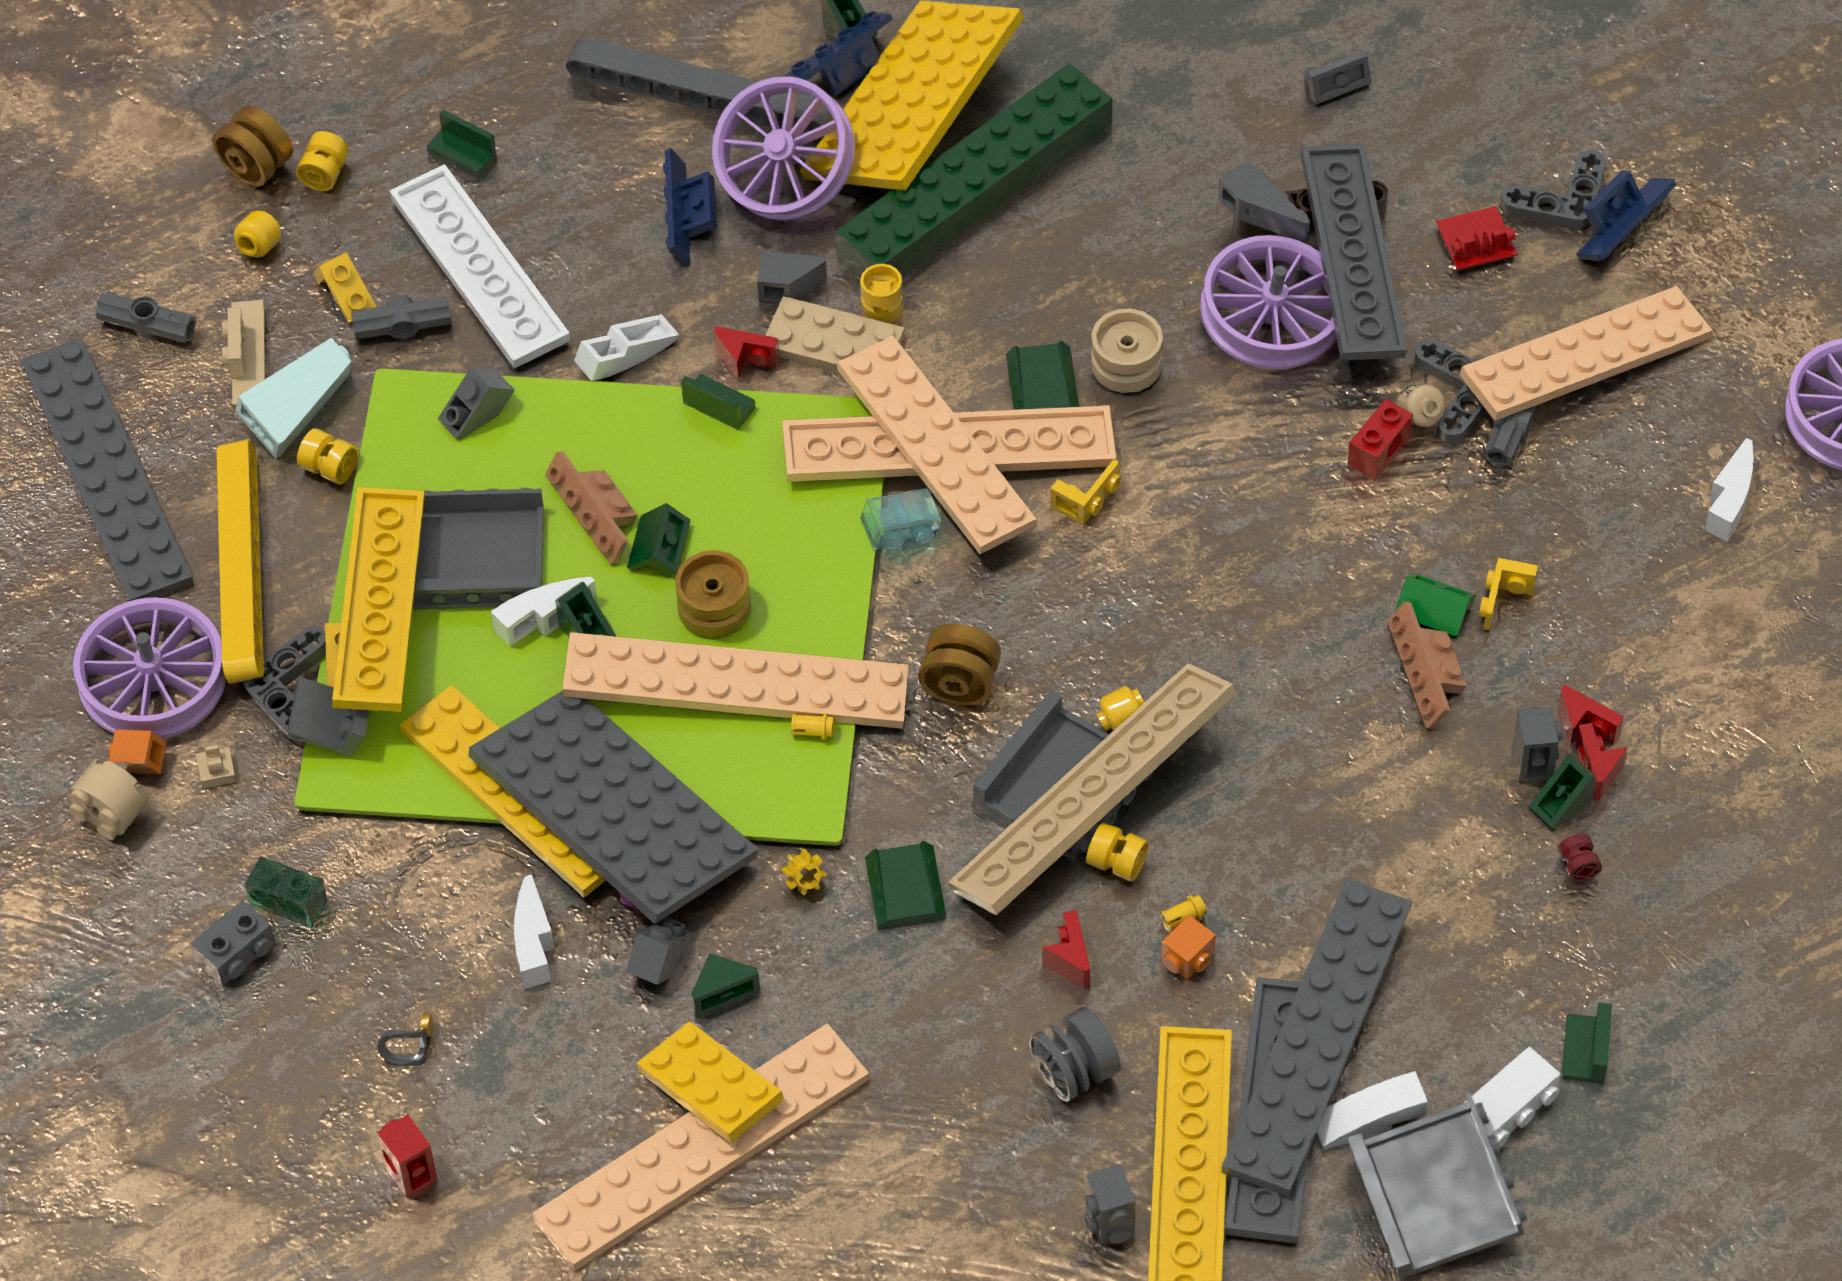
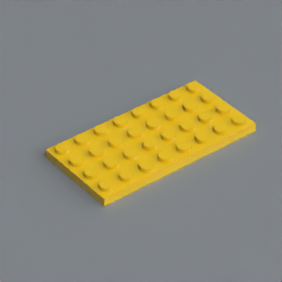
M919 1L843 108L851 123L855 140L854 161L845 184L906 190L1025 17L1021 9ZM837 130L824 135L816 148L837 150ZM810 155L805 164L826 179L836 157ZM804 166L800 169L804 180L822 181Z

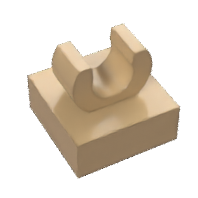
M218 745L205 747V752L196 753L202 789L236 782L230 747L219 749Z

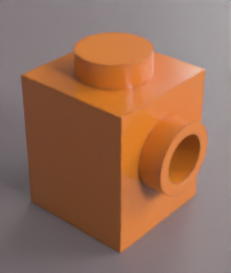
M115 729L113 741L109 746V761L120 766L128 773L161 774L167 742L152 731Z
M1188 915L1161 942V960L1164 966L1170 972L1179 973L1188 980L1196 971L1201 972L1208 966L1212 955L1215 953L1216 935L1192 916Z

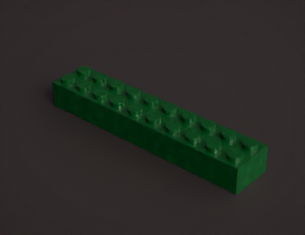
M1068 63L922 168L906 190L893 189L837 229V256L860 275L872 265L887 264L896 268L902 276L1111 124L1113 98Z

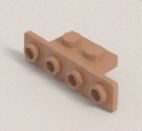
M563 451L556 452L545 473L547 479L608 563L616 564L628 543V539L618 526L633 525L638 515L605 470L579 473Z
M1403 602L1388 618V625L1425 727L1433 729L1450 711L1444 692L1461 694L1467 687L1448 633L1420 628L1411 602Z

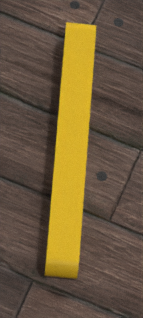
M251 439L217 446L221 651L223 672L229 684L264 676L258 462L256 450Z

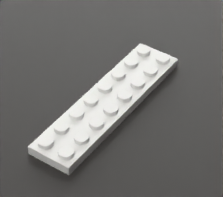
M445 164L389 191L393 203L514 369L571 341L569 331Z

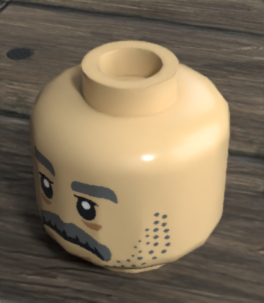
M1412 383L1406 386L1397 398L1398 406L1413 413L1412 425L1430 427L1437 424L1445 411L1443 394L1431 385Z

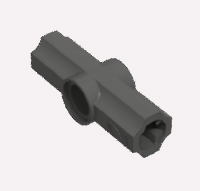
M108 292L102 293L97 301L95 312L98 320L134 329L137 336L145 339L161 336L183 343L190 342L195 334L197 323L195 315L158 306L156 300L148 296L131 299Z
M397 296L388 300L385 306L351 311L356 339L390 334L396 339H407L414 336L418 329L452 324L447 296L413 301L406 296Z
M1536 405L1494 421L1493 432L1484 451V458L1488 459L1491 465L1500 468L1511 465L1521 440L1527 438Z

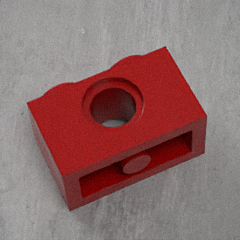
M1385 399L1349 442L1347 466L1376 481L1411 438L1413 413Z
M408 1114L400 1119L389 1121L383 1126L382 1130L377 1132L384 1166L406 1198L438 1180L431 1145Z

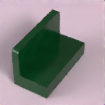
M443 110L439 114L441 130L427 145L428 154L480 179L497 160L494 135Z
M701 373L695 380L685 376L681 381L683 404L736 430L740 429L756 408L754 399Z
M667 503L642 514L639 519L627 568L633 572L649 564L668 578L677 574L691 519Z
M1598 1002L1595 1017L1577 1014L1567 1015L1561 1073L1563 1079L1604 1084L1608 1065L1612 1004Z

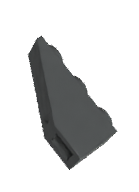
M1248 161L1219 179L1218 199L1237 219L1303 243L1308 241L1310 220L1307 214L1301 209L1298 210L1289 201L1286 193L1281 189L1278 190L1269 181L1268 176L1263 170L1257 169Z

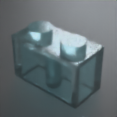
M929 488L867 499L860 517L873 550L884 548L892 550L905 544L927 543L935 539L942 522Z

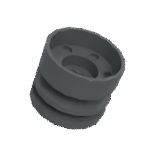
M1081 1007L1063 1017L1060 1021L1061 1030L1057 1026L1049 1025L1045 1028L1044 1033L1037 1032L1029 1038L1030 1050L1039 1072L1052 1091L1061 1100L1066 1102L1074 1099L1078 1094L1077 1092H1086L1090 1087L1089 1079L1094 1083L1100 1084L1121 1070V1061L1111 1036L1098 1017L1086 1007Z

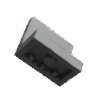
M300 677L296 682L287 731L288 737L352 756L365 738L370 710L332 708L334 687Z

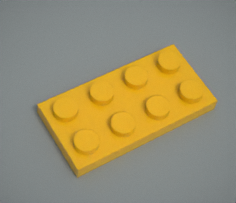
M690 1021L636 1063L639 1073L730 1143L784 1101L783 1093L779 1088Z

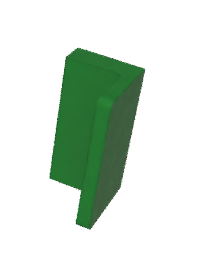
M1413 572L1405 578L1395 611L1403 602H1411L1419 624L1456 636L1460 632L1466 611L1473 605L1476 594Z

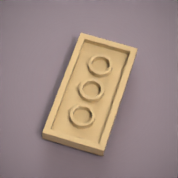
M783 296L766 336L778 338L779 356L781 358L839 372L837 370L839 361L892 335L901 345L905 337V327Z

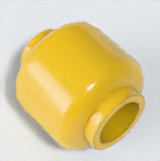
M260 210L250 212L234 230L237 248L243 254L255 258L265 256L280 241L282 235L277 220L269 213Z
M1122 686L1100 699L1099 703L1102 711L1096 715L1106 732L1110 729L1114 731L1145 702L1137 688L1132 691L1128 686Z

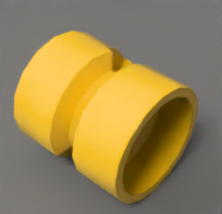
M318 131L314 133L295 171L297 178L301 183L313 190L329 191L333 188L340 169H342L349 154V146L342 138L331 132Z
M876 264L868 267L862 273L860 279L862 313L864 317L892 323L901 316L903 311L901 274L896 268L887 264Z
M314 428L307 433L300 444L297 453V465L311 473H321L323 478L342 485L350 478L356 468L359 450L358 447L342 439L335 440L333 435Z
M1103 822L1097 828L1091 840L1086 863L1103 871L1112 868L1115 876L1133 882L1145 862L1149 841L1132 833L1123 836L1120 828Z

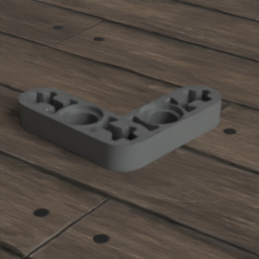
M1587 150L1579 154L1568 195L1520 185L1508 186L1502 192L1501 210L1506 215L1514 218L1574 230L1587 228L1590 222L1584 210L1582 209L1580 216L1575 215L1577 204L1584 208L1599 193L1605 170L1604 156L1595 150ZM1588 164L1594 165L1591 175L1586 174ZM1583 185L1590 187L1593 191L1589 194H1582L1576 188ZM1513 199L1519 200L1517 203H1512ZM1529 201L1533 202L1532 207H1528ZM1543 203H1549L1555 209L1545 212L1539 209L1538 206Z
M1423 340L1417 344L1414 360L1416 366L1425 373L1460 390L1444 411L1437 427V436L1442 442L1456 445L1465 440L1487 410L1461 376L1451 373L1449 368L1454 365L1465 366L1476 360L1436 340ZM1431 353L1435 355H1431L1429 358L1424 357V355L1429 356ZM1471 401L1478 408L1473 411H1467L1461 408L1460 405L1463 402ZM1458 418V429L1453 428L1451 431L1447 430V428H1452L1454 426V424L1456 423V419Z
M318 626L306 628L264 660L263 677L244 681V686L250 697L287 737L294 695L286 686L326 656L325 630ZM316 641L318 644L314 646L311 643ZM300 650L302 651L303 654H305V655H303L302 657H301L300 654H299V651H300ZM289 658L296 659L292 667L280 669V665L284 660ZM272 671H275L276 677L273 676ZM259 682L264 683V685L261 686V687H260L259 685H257V684H258ZM279 698L287 699L283 707L271 709V705L275 700Z

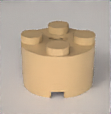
M94 759L69 789L68 798L72 805L68 809L76 819L89 821L97 827V831L103 837L113 840L117 835H122L147 805L149 798L145 790L141 794L134 787L138 781L126 770L108 760H105L101 765L98 764L99 759Z

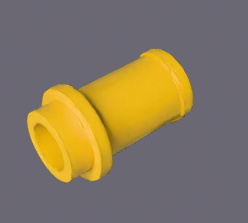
M823 713V716L793 714L791 729L793 730L791 735L821 736L822 740H826L827 737L834 736L835 718L828 716V713Z
M1188 895L1186 896V901L1161 911L1160 917L1161 919L1165 918L1162 922L1167 931L1172 932L1188 915L1197 921H1201L1203 919L1202 916L1207 914V909L1199 895L1194 897Z

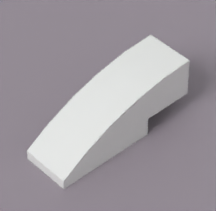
M662 314L611 325L606 336L581 341L574 361L591 381H596L625 371L649 359L678 340L679 334Z
M1748 438L1744 440L1713 482L1710 502L1713 505L1708 511L1705 531L1726 542L1730 540L1739 525L1749 493L1754 456L1752 440Z
M592 577L568 579L550 583L520 594L490 611L493 630L510 647L536 628L544 636H547L559 627L555 600L580 582H585L596 601L595 580Z
M532 874L524 877L518 894L514 917L516 957L524 989L551 982L548 962L544 952L554 949L552 931Z
M1416 1071L1375 1084L1328 1106L1316 1133L1322 1149L1326 1150L1348 1144V1137L1359 1133L1362 1134L1363 1139L1390 1131L1392 1124L1425 1116L1428 1100Z

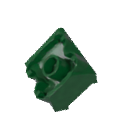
M1062 340L1056 344L1021 348L1015 345L1006 354L1008 383L1011 387L1013 410L1079 407L1071 347Z
M922 841L920 844L883 850L874 848L865 856L868 885L872 894L874 915L879 929L944 919L946 917L933 845Z

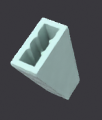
M330 338L238 396L235 412L275 459L279 458L346 380L352 362L348 351L343 346H338Z

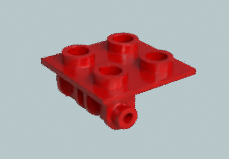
M1496 206L1435 222L1457 271L1518 256V252L1512 240L1516 239L1513 227L1507 228L1504 225Z

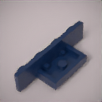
M877 11L866 13L860 18L861 22L854 27L840 31L837 34V39L830 44H824L816 48L813 56L792 65L791 71L783 77H795L807 81L820 72L830 94L838 95L869 73L880 58L871 35L892 21V15L878 13Z
M672 148L665 150V163H663V171L666 176L664 195L667 200L665 220L668 225L666 245L672 255H676L686 265L690 263L689 238L717 227L715 180L709 171L686 179V164Z
M1620 171L1583 208L1595 235L1576 253L1578 259L1601 261L1607 258L1611 251L1622 240L1626 239L1641 221L1649 216V212L1659 202L1667 198L1668 193L1676 186L1675 180L1652 177L1639 190L1631 171Z

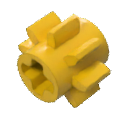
M802 849L801 855L793 856L789 854L787 867L781 868L785 875L790 876L785 884L790 889L797 886L798 891L802 895H806L807 889L815 888L819 890L821 877L827 876L823 869L818 868L823 860L818 855H814L810 859V853L806 849ZM805 868L807 873L802 876L800 872Z

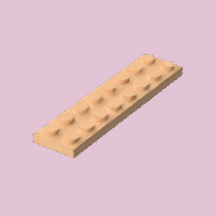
M1675 286L1462 366L1460 376L1494 421L1709 340L1713 330L1681 290Z
M893 335L838 362L837 370L979 554L1036 526V517Z

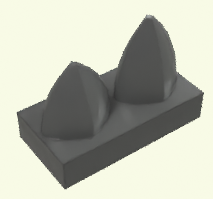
M1360 51L1322 67H1308L1305 73V80L1309 85L1311 100L1318 104L1372 83L1368 56Z

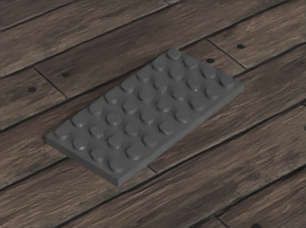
M563 691L469 747L468 756L655 924L757 858L758 848L588 699L563 697Z

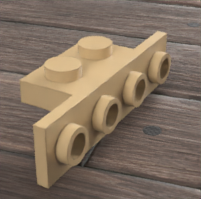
M264 300L231 302L232 307L227 308L228 321H222L223 340H228V346L222 347L223 365L230 367L232 376L233 409L237 406L239 395L265 380Z

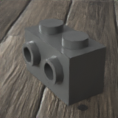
M1531 707L1517 711L1512 751L1519 783L1549 780L1554 774L1555 762L1559 759L1558 743L1562 741V729L1560 721H1554L1552 708L1540 709L1538 707Z
M242 900L192 941L190 945L195 962L219 984L224 986L231 979L238 978L245 968L257 957L267 954L275 943L271 924Z
M1121 1164L1087 1174L1086 1196L1084 1197L1087 1213L1084 1214V1220L1089 1234H1096L1100 1246L1108 1243L1119 1244L1126 1241L1130 1236L1135 1235L1136 1200Z

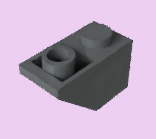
M762 251L757 279L758 301L780 303L783 296L798 300L827 281L826 257L813 254L800 255Z
M471 367L438 417V420L456 439H462L499 416L515 389L497 370Z
M665 919L639 932L626 972L656 985L669 979L693 940L695 933L685 929V925L682 922L674 919Z

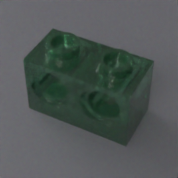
M261 856L244 884L250 906L310 928L314 926L328 901L322 878Z

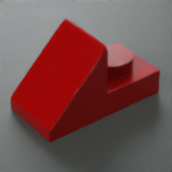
M715 326V351L738 381L745 362L753 363L757 366L777 367L780 358L777 337Z
M1564 684L1561 688L1558 709L1569 745L1572 746L1577 739L1578 726L1588 723L1593 724L1596 736L1601 735L1602 739L1614 745L1621 736L1624 716Z
M1588 723L1578 726L1576 747L1581 762L1596 776L1592 796L1595 801L1603 797L1622 770L1628 748L1622 747L1605 750L1601 735L1596 736L1593 724Z
M1077 910L1063 912V926L1057 927L1059 944L1042 947V964L1083 989L1090 988V965Z

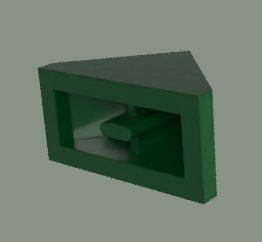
M822 0L823 27L836 38H838L837 34L840 31L854 27L861 22L860 18L866 14L859 0ZM877 32L873 33V34L871 35V38H873L874 36H876L878 33H877Z
M580 582L555 600L559 628L568 637L570 632L616 637L585 582Z
M1568 754L1529 807L1552 829H1556L1591 803L1596 776L1573 754Z
M709 953L691 993L695 1017L759 992L760 980L757 968Z

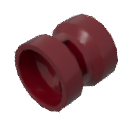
M1585 833L1567 837L1558 845V851L1562 860L1567 862L1566 871L1569 878L1574 882L1589 880L1598 875L1602 870V864L1598 855L1593 854L1594 845L1591 837Z

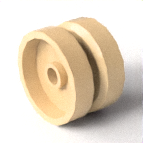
M1131 308L1117 309L1104 314L1095 323L1091 333V367L1093 375L1100 384L1109 390L1129 393L1143 390L1158 379L1162 369L1163 336L1161 327L1153 317L1143 311Z

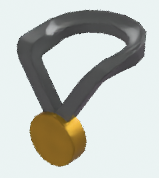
M422 1014L420 1028L416 1031L390 1030L383 1033L378 1041L377 1050L379 1055L391 1064L420 1066L425 1059L427 1037H430L432 1034V1014ZM391 1038H420L419 1053L417 1055H395L387 1049L385 1044Z

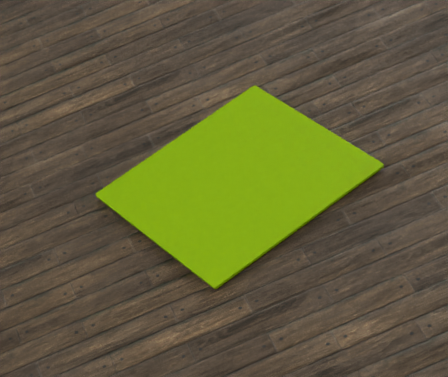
M384 368L376 370L328 623H341L357 487L416 491L429 490L433 492L454 491L458 489L474 491L531 488L542 489L544 503L542 586L568 579L592 577L596 585V603L616 637L855 660L864 659L884 477L787 482L782 434L783 420L873 416L859 397L736 390L754 399L756 404L754 411L740 429L736 430L683 404L682 386L502 376L515 391L499 416L464 438L456 439L438 420V417L467 373ZM563 451L579 473L605 470L638 515L633 525L618 526L628 539V543L616 564L608 563L547 479L545 473L556 452ZM667 503L691 519L679 567L690 556L702 551L712 550L730 553L742 561L748 571L751 612L747 622L742 627L724 637L708 638L696 635L684 626L678 615L675 585L676 574L668 578L649 564L633 572L627 568L639 519L642 514ZM495 608L413 610L402 712L370 710L365 738L352 756L305 742L295 795L296 808L303 811L502 824L401 732L400 724L452 685L499 728H502L563 691L569 637L559 627L547 636H544L536 628L510 647L493 630L490 611ZM326 656L320 662L317 678L318 683L327 685ZM588 699L748 840L838 846L842 843L856 724L835 722L834 736L822 740L821 736H792V718Z

